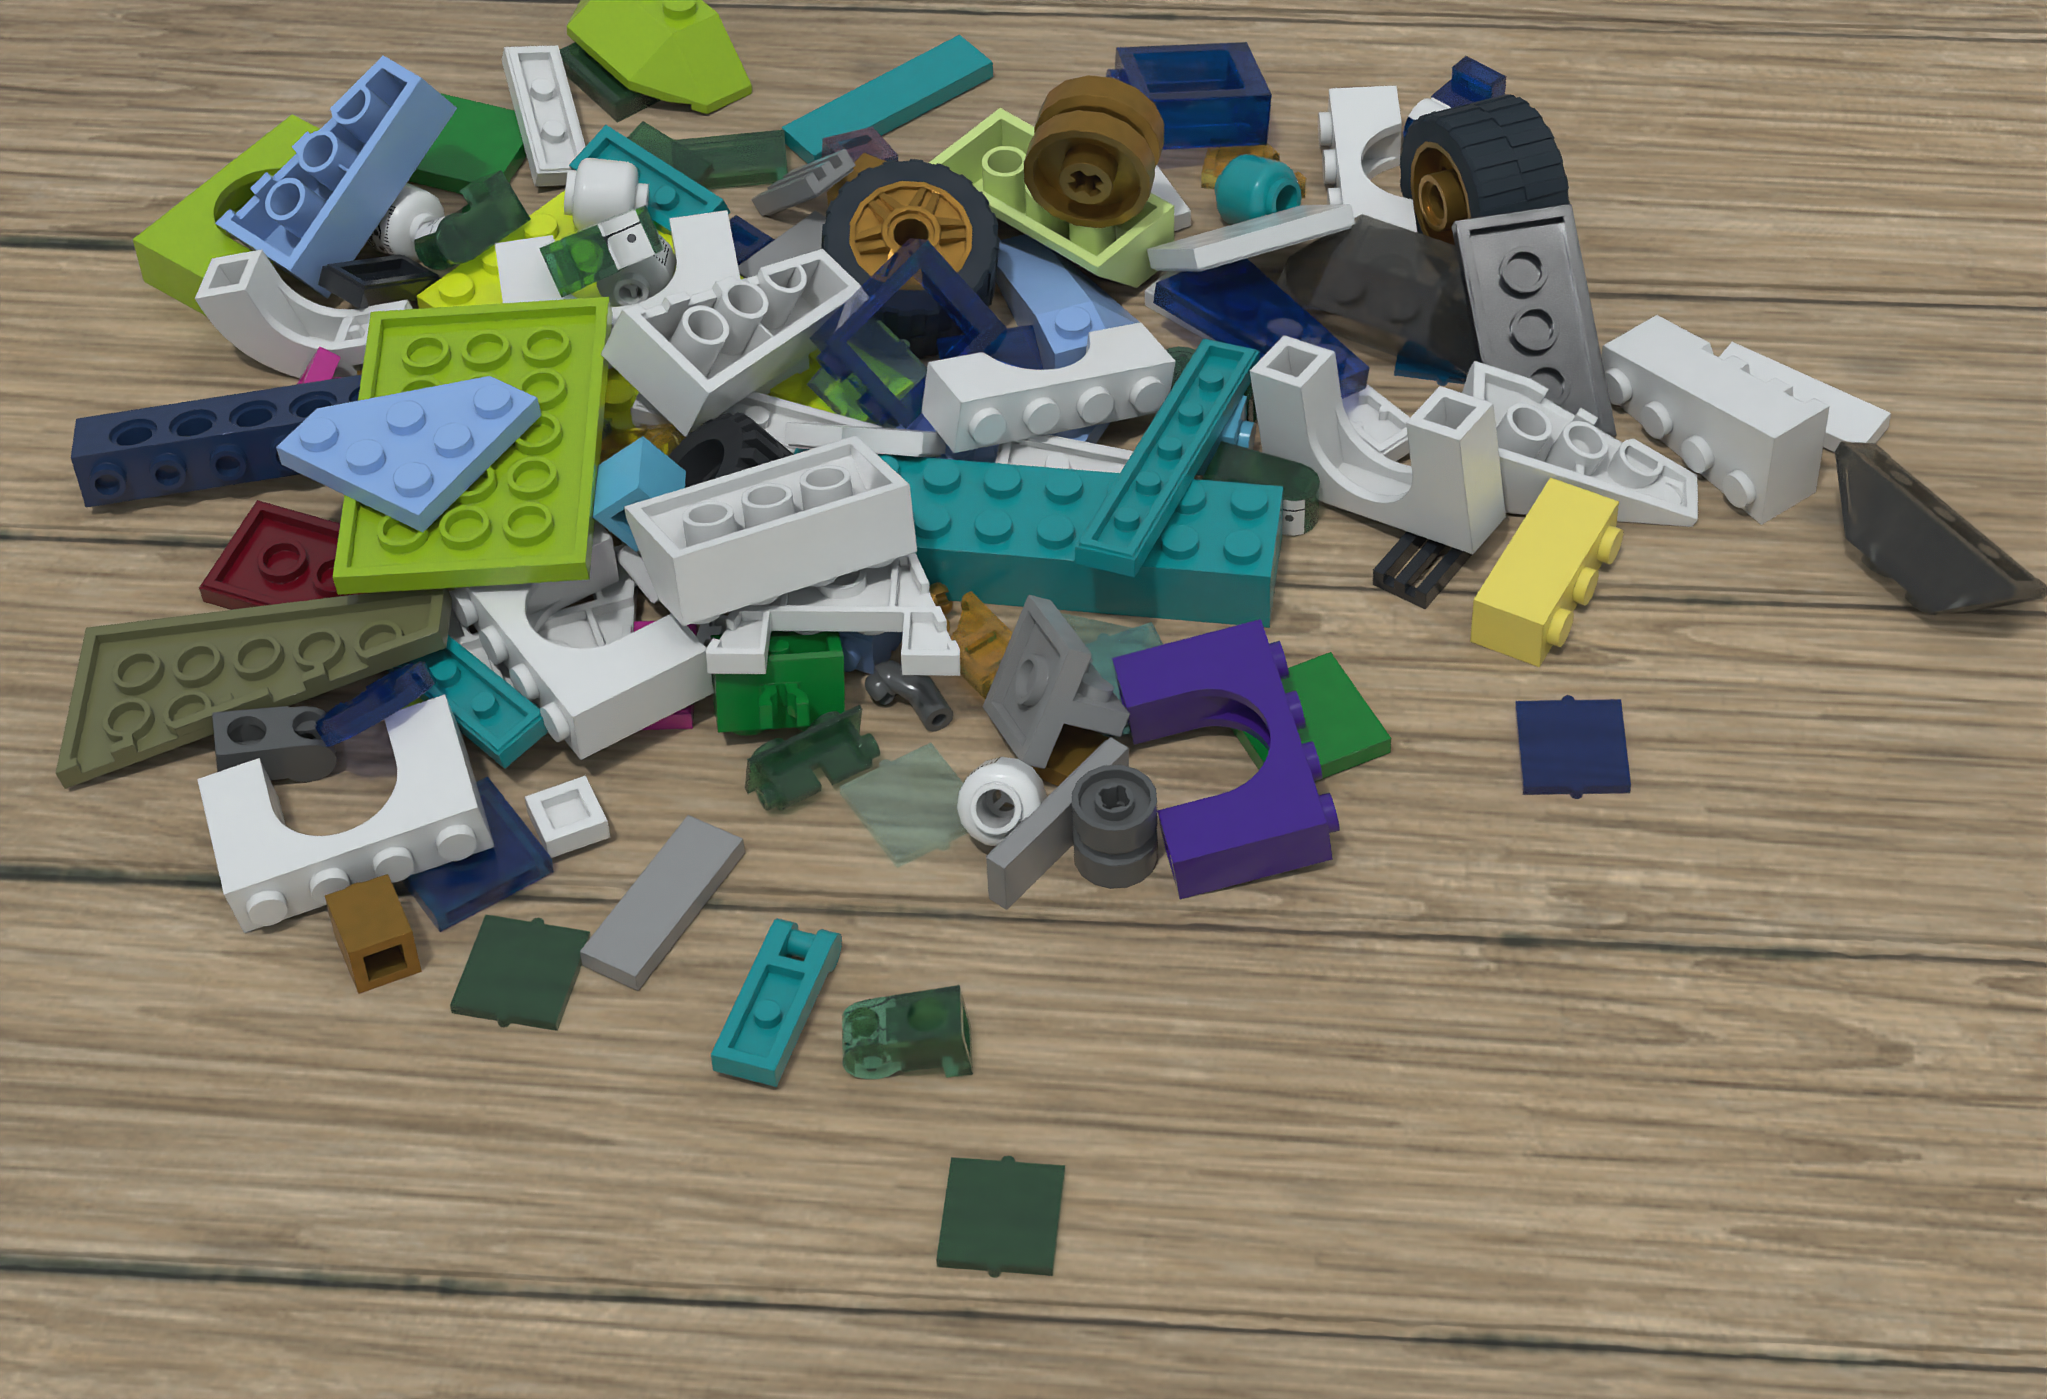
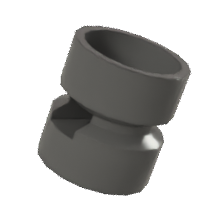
M1103 765L1088 771L1077 781L1072 791L1074 864L1081 876L1094 885L1114 889L1127 888L1138 884L1153 872L1158 860L1156 788L1150 778L1136 768L1124 765Z

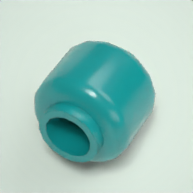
M1243 154L1232 159L1218 176L1215 183L1216 207L1221 218L1229 225L1297 207L1301 204V189L1293 170L1283 162L1257 155Z

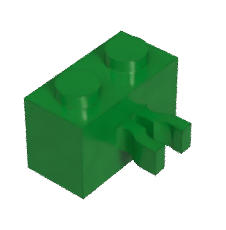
M772 631L770 634L766 674H712L713 705L718 733L733 732L738 735L749 736L759 734L765 729L795 727L802 731H818L826 728L828 725L845 724L844 655L838 631H821L813 635H802L794 631ZM723 634L710 635V639L719 640Z

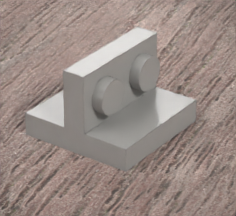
M1028 595L983 708L1019 760L1029 766L1045 769L1063 724L1121 737L1130 713L1114 694L1113 685L1103 679L1092 665V653L1053 602L1032 595Z

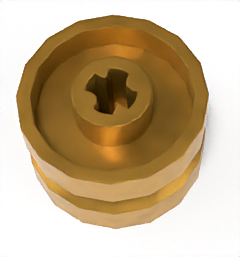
M1087 75L1065 80L1049 91L1039 110L1034 127V136L1029 143L1024 160V182L1033 199L1052 216L1076 226L1105 228L1124 224L1139 214L1150 197L1155 178V167L1160 160L1164 145V121L1155 103L1136 87L1110 77Z

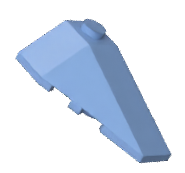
M1026 234L1000 240L996 283L1039 370L1066 367L1082 359L1086 353L1089 332L1140 323L1061 254Z

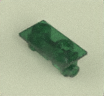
M857 705L841 714L838 711L828 712L814 720L804 732L785 741L782 738H776L761 745L747 759L746 792L749 794L756 790L759 802L766 811L775 807L779 811H783L821 792L822 785L813 770L819 767L832 786L863 770L871 768L872 759L880 756V749L875 738L870 733L863 736L859 734L863 710L861 706Z

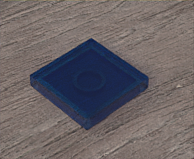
M488 776L477 781L476 784L495 847L472 854L459 861H452L420 873L412 874L406 879L401 880L439 932L554 872L551 856Z

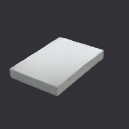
M1351 204L1300 205L1148 248L1147 252L1151 269L1156 271H1204L1350 229L1352 225H1355Z

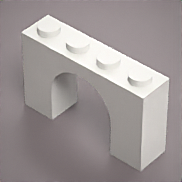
M727 210L669 218L673 250L676 258V270L673 278L663 290L647 300L627 306L611 307L613 312L612 330L622 309L638 304L647 309L662 304L665 296L681 291H686L688 295H693L712 289L715 281L730 276H735L737 280H741ZM553 235L495 243L503 303L578 299L565 289L560 280ZM610 363L608 364V369L614 368Z
M1284 335L1250 370L1267 483L1283 486L1284 489L1470 554H1474L1506 518L1493 403L1439 386L1406 422L1411 466L1395 462L1377 452L1363 440L1352 426L1342 403L1334 351Z
M597 520L594 523L590 580L458 587L450 593L453 611L461 624L465 627L472 624L479 632L481 644L489 659L495 665L501 662L504 663L509 670L514 688L529 701L533 700L540 708L544 725L551 737L556 742L565 740L580 760L714 693L712 676L707 672V648L687 625L682 626L672 614L619 640L597 647H566L550 642L538 634L539 629L546 620L559 610L619 581L612 537Z
M446 695L383 715L397 764L396 785L387 803L377 814L363 824L346 832L327 836H311L295 832L286 827L279 797L260 758L197 779L223 893L244 933L264 926H271L284 919L327 905L325 895L345 889L354 883L365 882L386 874L389 875L392 883L399 882L414 874L452 861H459L472 854L495 847L464 739Z

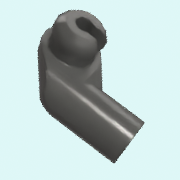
M890 660L875 665L876 672L869 675L865 680L866 691L875 701H879L881 704L891 703L897 694L908 700L925 728L929 731H939L949 725L953 719V711L932 678L928 675H902L901 664Z

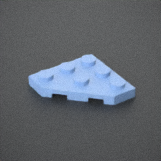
M491 376L317 408L276 449L282 465L423 533L541 416L537 397Z

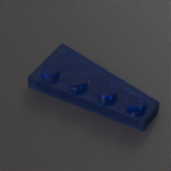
M1247 258L1204 271H1183L1156 282L1153 303L1218 342L1256 349L1260 351L1259 360L1284 335L1335 352L1342 399L1366 389L1370 367Z

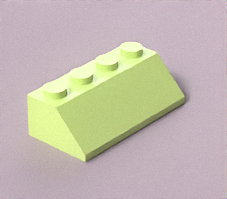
M1002 108L996 110L929 162L931 164H942L950 167L951 171L964 175L973 182L972 185L979 192H983L989 201L992 213H995L997 218L1102 278L1138 288L1157 272L1155 269H1151L1147 249L1174 241V205L1150 193V197L1142 211L1120 225L1105 228L1076 226L1052 216L1033 199L1024 182V160L1029 143L1034 136V126Z

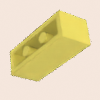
M1550 477L1473 600L1470 642L1540 667L1553 645L1561 647L1565 643L1573 623V611L1578 603L1586 606L1592 598L1598 582V570L1602 563L1612 564L1619 552L1623 539V530L1616 527L1619 501Z

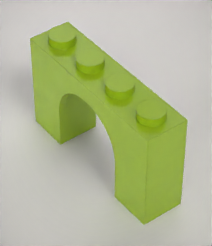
M293 114L137 235L133 239L143 281L205 315L196 302L195 297L211 259L253 251L230 238L231 235L215 223L229 209L237 213L255 195L250 188L266 172L274 176L296 154L292 146L307 131L313 133L320 130V128Z

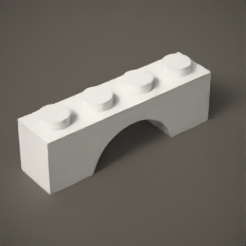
M1397 86L1329 89L1328 112H1318L1319 146H1329L1330 148L1329 150H1323L1322 154L1324 184H1334V188L1327 189V205L1351 204L1355 225H1352V228L1332 234L1333 261H1344V268L1347 270L1390 279L1392 283L1416 282L1418 234L1413 199L1390 194L1370 181L1383 171L1400 166L1402 121Z
M1141 322L1089 332L1085 356L1072 365L1058 369L1033 370L1019 368L1002 363L983 352L928 362L921 413L953 453L1154 414L1159 411L1171 391L1176 361Z

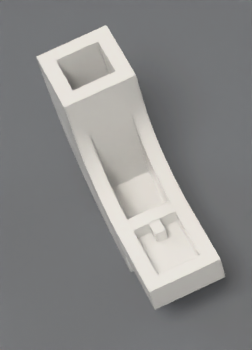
M262 249L212 258L195 297L196 302L210 322L235 347L256 361L297 378L301 377L319 346L341 357L332 378L357 375V371L363 369L370 313L374 311L413 309L408 300L373 305L362 309H336L316 304L297 294L282 280Z

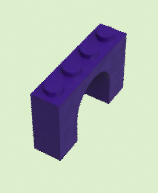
M1261 619L1112 658L1120 700L1130 713L1127 723L1134 745L1197 728L1222 726L1247 732L1258 739L1269 751L1259 771L1238 788L1219 795L1157 811L1164 848L1179 899L1333 860L1329 833L1340 831L1335 805L1330 793L1318 794L1314 781L1323 779L1319 757L1313 741L1303 744L1301 742L1298 730L1306 728L1301 702L1296 690L1288 693L1284 691L1281 680L1289 678L1285 654L1280 641L1268 642Z

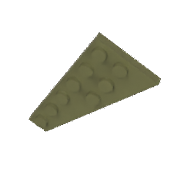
M447 588L374 592L87 627L85 629L56 775L64 789L214 734L212 713L290 706L442 650L447 646L452 597Z

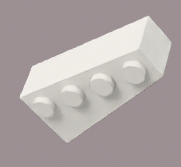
M820 249L761 267L758 274L752 277L737 280L735 276H730L715 281L712 289L693 295H688L686 291H681L665 296L662 304L644 309L641 304L622 309L601 355L670 423L687 437L703 423L710 419L713 420L841 333L864 288L829 254Z
M1658 315L1603 345L1602 362L1610 402L1619 405L1643 425L1650 436L1662 441L1680 456L1692 471L1700 473L1724 493L1731 504L1737 508H1742L1759 524L1766 523L1816 493L1829 405L1816 398L1804 403L1792 397L1793 386L1776 377L1768 382L1758 379L1750 374L1749 363L1734 355L1725 360L1713 355L1709 342Z

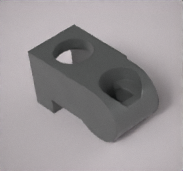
M288 706L212 713L217 772L260 758L270 780L289 778L297 782H312L326 777L336 766L337 756L332 720L330 715L322 709L307 706L290 708Z

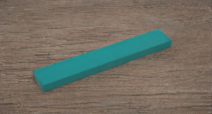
M1202 339L1075 545V564L1133 578L1136 577L1251 383L1250 370L1258 363L1260 351Z

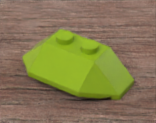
M580 0L566 26L567 35L629 90L667 102L691 104L692 110L709 114L752 94V84L719 14L703 0Z

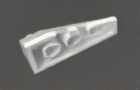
M1477 361L1473 362L1462 393L1494 404L1505 513L1527 515L1551 477L1619 501L1617 521L1694 526L1698 520V485L1696 474L1636 439H1629L1622 443L1594 426L1598 417L1580 408L1577 414L1574 415L1544 398L1549 389L1534 380Z

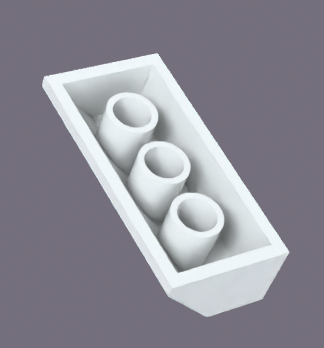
M857 436L624 506L627 522L657 597L682 626L710 623L718 619L723 613L748 605H766L777 600L780 595L808 586H825L833 583L839 576L864 568L885 567L896 558L917 552L910 484Z

